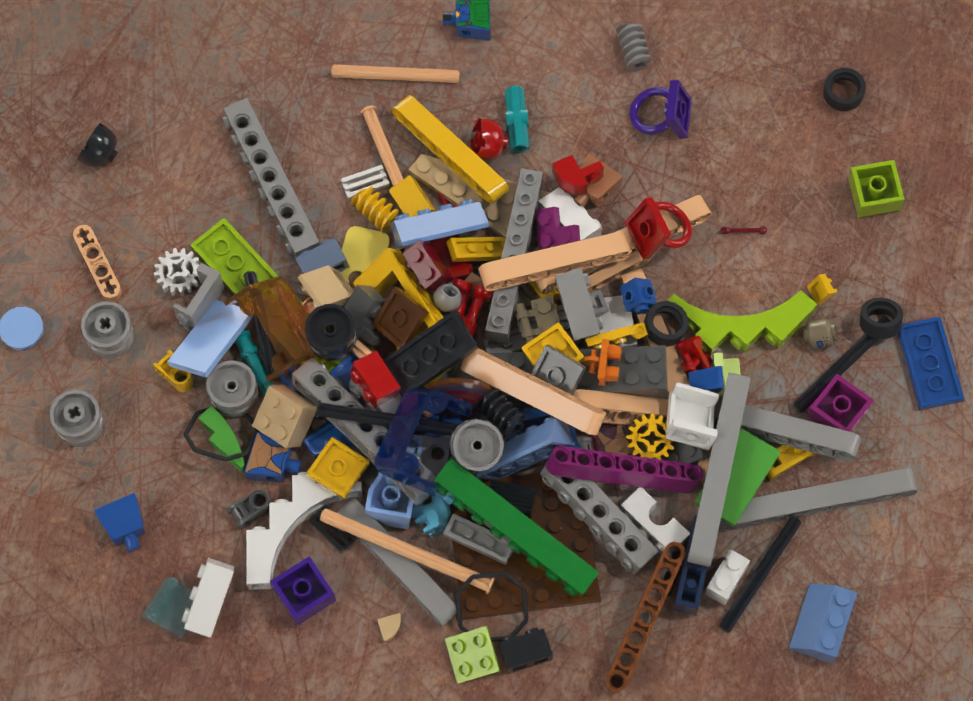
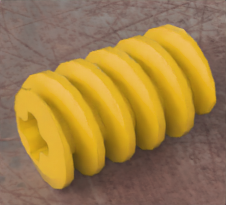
M373 186L360 190L352 198L351 205L356 206V210L362 212L364 217H368V220L374 223L376 228H381L382 233L388 232L392 228L391 222L396 221L399 210L395 209L391 212L390 210L393 207L391 203L384 206L386 198L383 197L378 200L380 197L379 192L372 195L374 191Z

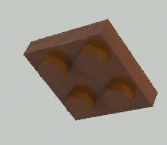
M394 287L372 325L397 347L401 348L415 337L429 312L401 288Z

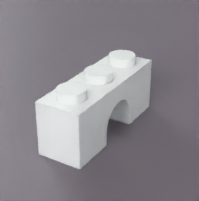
M639 487L621 505L620 510L647 539H650L655 544L654 546L659 551V554L671 542H679L684 545L689 540L690 533L675 518L666 525L659 526L654 524L650 520L649 515L656 509L657 501L642 487ZM670 547L668 549V556L671 558L678 549Z

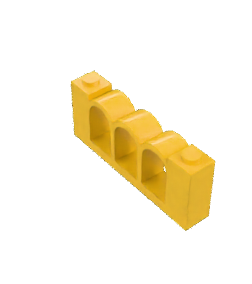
M387 248L353 284L355 287L357 285L372 286L384 298L387 291L399 280L405 293L429 312L415 335L417 337L444 317L428 292L417 283L418 278L416 274L411 272L406 266V259L402 255V251ZM447 371L439 375L437 378H435L428 384L438 381Z

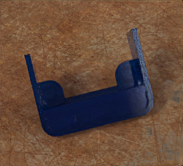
M419 388L407 390L401 399L375 457L376 470L387 477L435 497L437 484L416 476L419 469V460L415 455L407 452L406 449L424 410L432 414H439L448 408L470 418L472 404L439 390Z

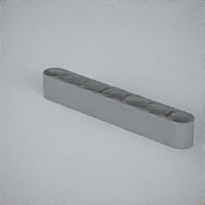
M719 398L715 404L713 427H717L722 398ZM745 405L740 430L742 428L759 439L847 462L855 460L861 442V437L853 432Z
M352 498L336 512L390 535L376 519L365 513V508L355 498ZM357 537L438 625L443 627L457 614L455 603L414 560Z

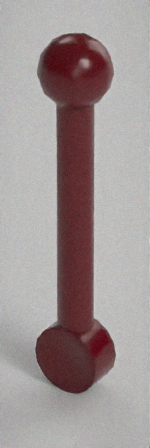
M765 226L759 228H721V234L760 233L763 235L767 232Z

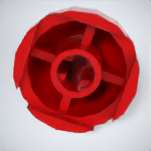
M477 118L472 132L476 133L474 139H471L470 149L484 162H490L498 158L502 150L506 149L508 138L504 136V130L496 121Z

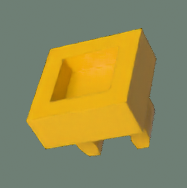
M826 274L818 275L807 285L814 302L818 305L823 304L837 292V289H833L830 284L832 279L827 278Z

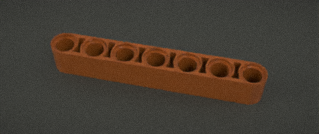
M679 542L667 544L656 564L605 678V686L611 692L622 691L629 682L684 559L685 548ZM670 547H675L679 550L680 556L678 559H671L668 556V549ZM665 568L670 572L669 580L664 581L659 578V569ZM655 589L659 591L661 598L658 602L650 600L648 595L650 590ZM641 611L650 613L651 621L649 623H642L640 621L639 613ZM632 632H637L641 635L642 640L639 645H634L630 642L629 636ZM626 653L631 656L632 663L630 666L626 667L620 663L621 654ZM612 675H619L622 678L620 688L611 686L610 678Z

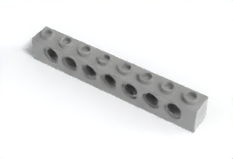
M245 98L224 107L225 116L222 117L226 128H231L234 133L231 135V138L236 147L240 146L242 150L240 156L244 164H249L251 168L249 174L254 183L258 182L260 186L258 192L262 201L267 200L269 204L266 208L271 219L276 218L278 222L275 226L280 237L285 236L287 240L285 247L289 255H294L296 259L301 252L318 247L320 244L248 99ZM241 124H247V125H248V126L245 127V128H239V126H240ZM250 142H256L254 146L247 145ZM261 159L266 160L263 164L256 163ZM269 177L275 178L272 182L265 181ZM278 195L284 196L281 200H274ZM287 213L293 214L291 218H283ZM294 232H301V233H302V234H301L300 236H298V237L292 236V234H293Z
M521 168L501 259L528 253L536 210L538 209L543 186V172ZM521 284L494 291L485 329L486 340L508 344Z
M313 357L292 373V385L315 405L318 404V400H321V403L370 410L367 407L364 408L359 403L356 395L352 392L349 393L343 387L342 382L337 377L333 378L328 373L324 364L317 362ZM315 383H322L324 385L316 386ZM331 398H338L339 401H332V400H330V399H331ZM327 418L415 505L419 506L435 492V486L432 482L437 474L432 469L425 467L420 457L415 453L412 454L400 438H395L390 433L388 427ZM369 428L371 431L364 432L361 429ZM384 443L387 446L379 447L377 444ZM399 458L403 462L396 463L393 461V459ZM410 474H416V475H418L419 477H418V478H411L409 475H410Z

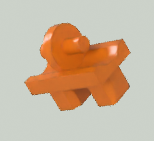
M602 339L600 357H598V350H591V356L584 357L583 363L589 366L590 373H596V367H599L598 385L605 386L606 381H618L619 367L608 366V360L621 361L622 347L610 344L609 339Z

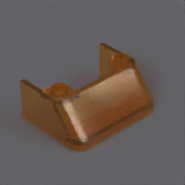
M279 276L248 285L224 301L225 306L239 303L240 310L244 314L251 317L257 316L274 346L277 354L272 357V368L275 372L265 377L267 382L295 371L312 357L314 359L318 358L310 350L305 334V322L308 315L286 278Z

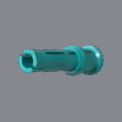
M248 330L242 331L233 344L237 345L241 360L246 361L255 375L262 395L265 396L269 386H273L270 378L267 377L266 370L258 356L259 349L254 346L250 338L251 333Z

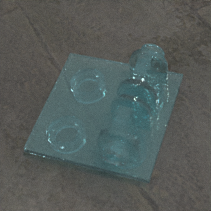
M166 577L142 616L182 638L187 631L184 629L185 622H182L185 609H190L193 600L189 599L192 590L181 585L176 578Z

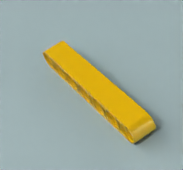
M408 95L392 107V113L395 118L486 202L493 204L509 191L507 183L500 175L414 97Z

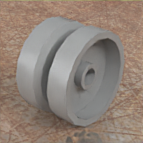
M102 301L92 305L82 317L81 330L88 347L94 354L103 358H114L125 353L132 345L135 331L128 312L121 305L115 302Z
M234 360L222 362L215 366L207 378L206 386L210 402L221 415L231 418L242 417L244 414L251 412L257 404L259 391L256 378L252 370L244 363Z
M76 389L66 391L59 395L51 406V424L60 439L66 444L76 447L86 446L97 440L102 433L104 427L103 413L95 398L86 391Z
M478 419L466 420L458 425L451 434L449 444L451 454L456 462L466 469L474 471L487 470L497 464L504 448L503 438L497 427L488 421ZM475 441L481 442L479 443V445L481 446L480 449H475L473 447Z

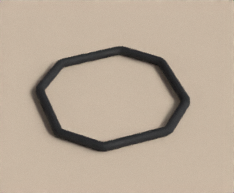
M208 408L197 410L184 431V437L192 451L211 458L230 461L248 455L257 432L260 433L259 430L253 427L255 433L244 452L227 457L196 448L188 435L198 415L203 414ZM248 413L244 414L242 417L247 418L252 426L254 420Z
M505 571L471 575L455 594L459 629L463 632L469 631L462 624L460 594L471 581L479 578L505 576L517 585L522 593L524 620L511 634L517 635L529 619L525 586ZM507 636L491 637V641H503L502 639Z

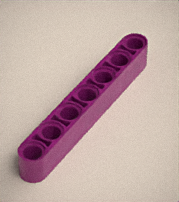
M566 446L555 447L545 465L547 471L555 476L680 493H692L704 475L702 469L694 464Z

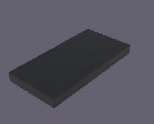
M454 310L383 361L401 387L399 391L400 396L406 399L478 349V346L459 312Z

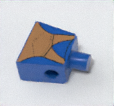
M257 432L244 473L248 480L281 483L284 481L286 472L298 475L301 470L302 461L291 459V448H285L270 437Z

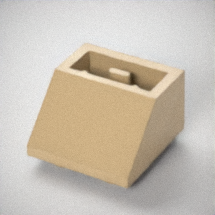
M329 265L301 274L298 277L302 283L301 289L308 296H311L313 299L312 304L315 308L324 304H337L344 307L354 291L341 272Z

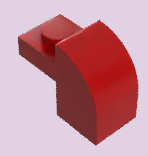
M572 154L552 163V173L564 191L570 194L581 195L587 193L588 183L594 184L601 180L604 175V167L601 161H598L580 169Z

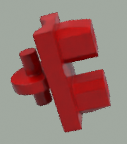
M700 336L689 337L687 340L678 341L675 345L683 359L680 365L683 371L693 372L711 368L710 365L713 361L710 355L703 352L701 348L703 341Z

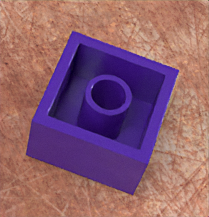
M310 556L270 581L272 589L297 626L336 601L334 592Z

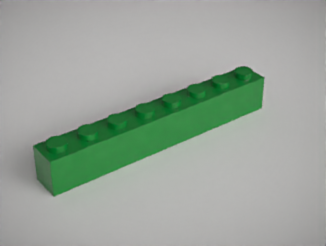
M450 458L433 480L432 484L435 486L434 490L444 497L447 495L453 499L452 503L461 511L465 509L471 513V518L479 525L484 523L489 527V532L497 539L503 538L509 543L508 547L517 554L521 552L528 557L526 561L535 568L540 567L546 571L545 576L555 583L559 581L565 586L563 589L573 597L575 595L578 597L582 596L599 574L597 570L452 458Z

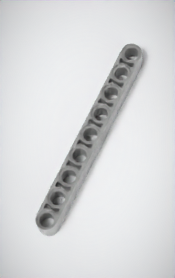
M728 372L716 427L717 438L711 450L687 561L689 563L711 567L751 379L748 376Z
M906 468L752 498L735 527L720 520L719 531L736 530L787 520L791 516L798 518L906 497L917 493L918 490L912 469Z

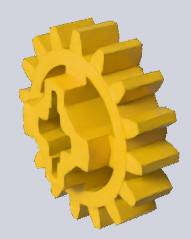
M650 413L649 419L644 414L641 415L642 421L634 419L635 427L628 426L632 433L631 435H626L627 439H631V443L627 447L634 448L631 454L634 456L639 453V457L660 460L661 455L668 457L667 449L674 450V447L670 445L671 441L674 440L665 438L667 421L662 422L663 416L660 415L655 419L654 413ZM647 423L646 429L642 433H637L639 428ZM656 424L663 428L665 435L659 433ZM652 431L653 436L660 437L661 439L652 441L650 445L648 440L641 439V437L650 435ZM636 441L641 442L645 446L646 453L638 447ZM660 443H665L663 448L655 453L656 447Z

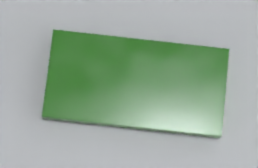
M742 428L739 431L721 520L732 527H735L781 453L780 450ZM703 489L694 503L698 507L700 506Z

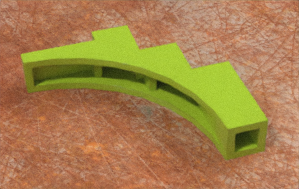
M800 290L788 301L774 309L753 315L727 316L703 311L688 304L675 294L668 299V301L681 306L687 313L689 320L688 330L692 333L695 332V336L701 337L703 341L701 348L710 357L728 338L736 349H741L744 352L762 335H764L769 344L776 345L780 349L815 313L818 305Z

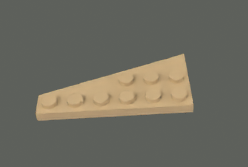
M421 154L409 168L410 175L435 192L442 194L445 199L457 207L461 206L460 201L473 199L474 203L480 202L489 223L487 228L501 237H506L518 185L517 182L504 179L509 187V191L493 204H489L441 159ZM541 190L539 200H541L550 193Z

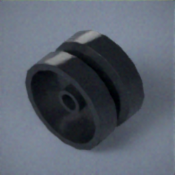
M324 304L315 308L305 322V334L308 345L318 358L326 361H337L345 358L352 352L356 344L357 333L353 317L344 307L337 304Z

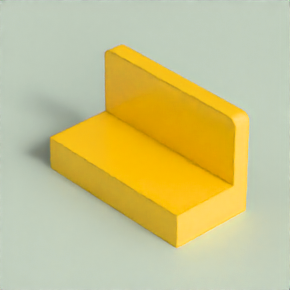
M411 175L389 190L403 214L409 213V217L418 216L417 211L429 208L431 212H436L417 180Z

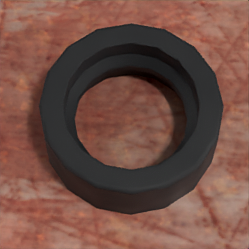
M835 69L828 75L825 81L823 96L826 102L838 111L853 110L861 104L866 91L865 80L854 69ZM838 80L852 82L857 87L856 96L850 99L837 97L832 92L833 83Z
M881 297L870 299L861 307L860 328L866 335L872 338L888 339L894 337L901 331L903 310L897 302L891 299ZM885 314L891 317L893 321L880 323L870 319L869 316Z
M662 301L653 305L644 319L648 333L647 337L650 341L660 346L675 345L678 341H681L688 329L689 320L687 313L681 306L670 301ZM665 313L673 316L679 325L677 332L674 334H664L657 330L653 323L655 315Z

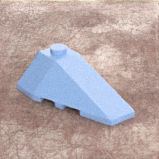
M402 432L399 438L405 443L406 448L412 454H417L421 459L424 436ZM399 458L393 459V461L396 463L403 462ZM380 470L377 478L368 490L365 513L386 526L409 529L413 502ZM416 474L409 475L411 478H418Z

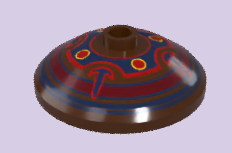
M449 378L428 384L424 389V397L441 410L452 412L455 415H462L465 412L476 410L480 399L492 392L493 389L487 383L479 380Z

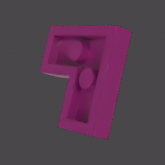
M553 206L536 210L539 250L581 241L579 225L561 227L559 207Z

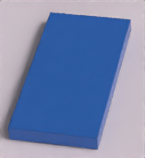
M941 317L902 324L898 337L919 410L963 402L964 395Z

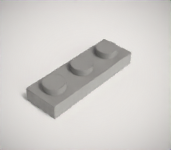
M456 514L452 515L443 532L444 537L505 565L513 552L508 547L509 543L503 538L497 539L488 529Z

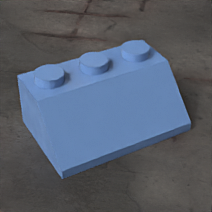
M810 584L789 649L834 664L857 592L836 585Z

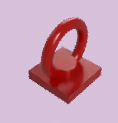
M653 197L645 198L624 222L643 260L651 258L662 245L669 248L683 247L690 241L692 236V226L687 215L676 205L669 202H655ZM659 210L670 212L678 218L683 227L681 238H669L671 233Z

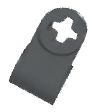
M257 489L231 504L227 508V512L232 514L237 522V528L242 530L265 514H268L269 503H272L266 491ZM258 499H266V503L263 506L255 505Z

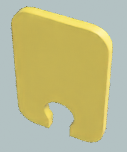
M353 226L348 229L342 252L350 267L341 271V274L348 283L349 276L352 273L359 272L362 274L389 247L390 239L386 233L359 226Z

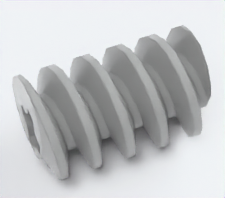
M626 23L616 28L628 71L641 70L652 60L651 55H646L650 50L648 47H645L648 43L647 40L643 39L645 33L640 32L643 30L641 24Z

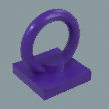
M670 80L669 89L663 87L646 89L631 104L629 111L631 124L637 131L643 134H659L671 127L679 139L688 138L692 98L679 80ZM652 96L667 98L668 100H666L664 106L666 119L662 123L655 126H647L641 123L638 118V110L646 99Z

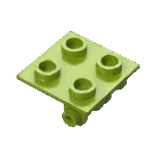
M487 626L445 638L457 684L500 671Z

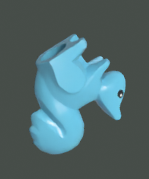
M436 491L431 494V503L426 505L423 501L419 506L413 503L411 513L413 518H417L415 522L419 523L420 526L427 524L423 532L424 534L428 533L430 537L444 532L451 515L450 504L453 502V499L445 495L444 497Z

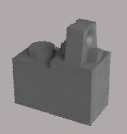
M357 285L344 308L352 315L355 322L356 340L378 346L384 338L372 323L386 300L372 286Z

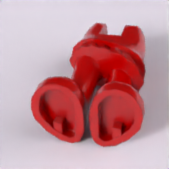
M454 278L453 285L460 290L462 295L461 304L456 311L459 312L473 337L477 330L475 329L478 325L476 320L484 300L493 296L494 291H486L484 286L475 285L471 306L465 317V308L474 285Z

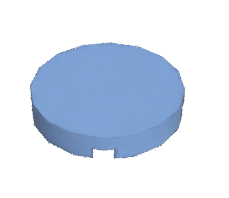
M16 307L9 310L1 318L0 337L3 343L14 350H28L34 347L44 334V324L40 315L34 309Z

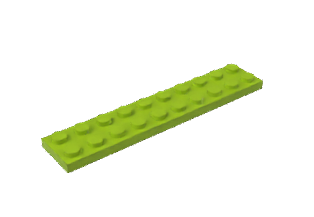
M225 218L190 244L191 249L207 266L220 272L225 286L250 310L252 309L244 274L251 271L257 274L270 333L300 367L313 357L317 362L324 364L329 373L351 354L349 353L345 358L337 361H326L318 358L311 350L299 352L294 319L308 318L309 315L306 312L300 311V306L303 302ZM331 398L332 401L339 400L338 398Z

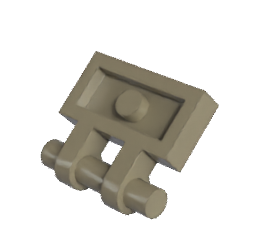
M552 295L530 301L532 310L527 311L524 303L515 305L517 310L516 318L521 324L523 330L521 335L526 344L556 323H560ZM530 319H536L538 328L531 329Z

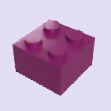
M836 374L811 405L807 416L818 424L853 432L871 409L874 400Z

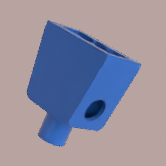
M135 493L94 510L98 520L115 546L125 543L128 552H134L141 548L137 537L144 535L146 532L139 501Z

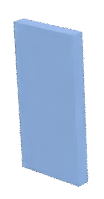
M215 300L168 360L169 366L207 378L253 318L252 310Z

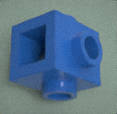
M635 277L620 286L623 304L627 312H635L637 315L647 313L657 303L655 292L649 279Z

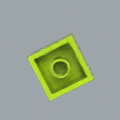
M895 160L851 167L848 180L858 218L900 211L902 209L905 199Z

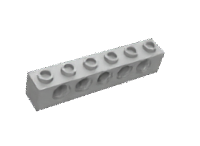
M546 466L540 473L543 482L558 493L559 499L573 509L574 515L588 525L590 532L595 537L603 541L608 552L617 556L625 570L635 575L659 552L594 481L567 477L570 480V484L562 481L561 476L550 474ZM577 493L583 494L586 501L580 500ZM593 510L599 511L602 517H596ZM609 527L615 528L618 534H612L609 531ZM625 544L631 545L633 552L628 551L625 548Z

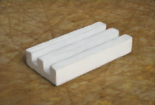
M382 165L341 179L348 200H352L362 189L350 192V190L369 185L381 179L383 180L382 182L371 185L374 187L373 192L390 187Z

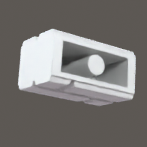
M730 549L707 586L705 594L720 604L726 605L747 570L750 560Z

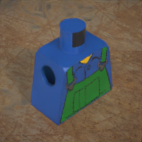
M456 0V12H443V25H456L458 37L491 40L490 0Z

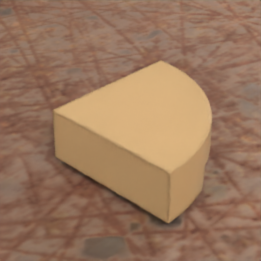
M400 613L377 619L384 643L393 639L401 625Z

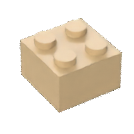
M285 385L269 386L252 426L285 448L300 447L314 418L317 405Z

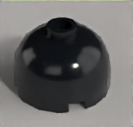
M99 123L86 142L84 150L82 149L77 160L90 167H101L107 161L112 163L118 153L115 150L117 139L113 131Z

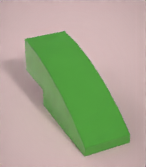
M211 405L199 417L201 425L212 434L209 438L211 446L224 457L241 453L238 441L230 426ZM243 457L229 461L243 475L245 474L246 465Z

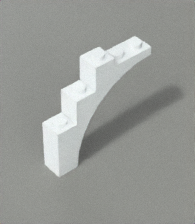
M307 472L292 475V502L286 499H278L275 502L269 503L270 529L258 526L253 527L252 530H246L248 589H272L270 581L273 579L278 555L287 538L300 523L312 513L320 510L325 504L329 505L344 499L306 476ZM357 482L345 499L363 497L362 483Z

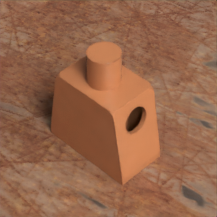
M588 154L580 169L600 160ZM601 162L604 167V175L601 180L594 184L588 183L587 193L576 195L574 202L583 207L588 202L595 207L600 206L622 186L623 176Z

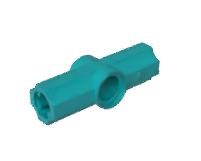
M515 85L505 89L507 110H505L507 130H509L511 151L522 153L529 150L528 110L525 109L524 88Z

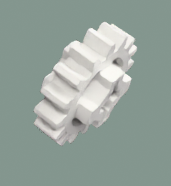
M173 248L172 254L165 251L166 257L159 256L160 264L154 265L157 271L154 273L155 279H158L156 281L158 286H163L162 289L165 293L170 289L172 296L176 294V291H179L181 296L184 295V290L191 293L192 286H199L197 282L199 277L196 271L200 264L199 258H194L192 251L186 254L185 248L181 252H177V249ZM190 265L193 267L192 275L189 272ZM165 269H166L167 272H168V274L166 275V276H167L166 279H165V277H164V271H165Z

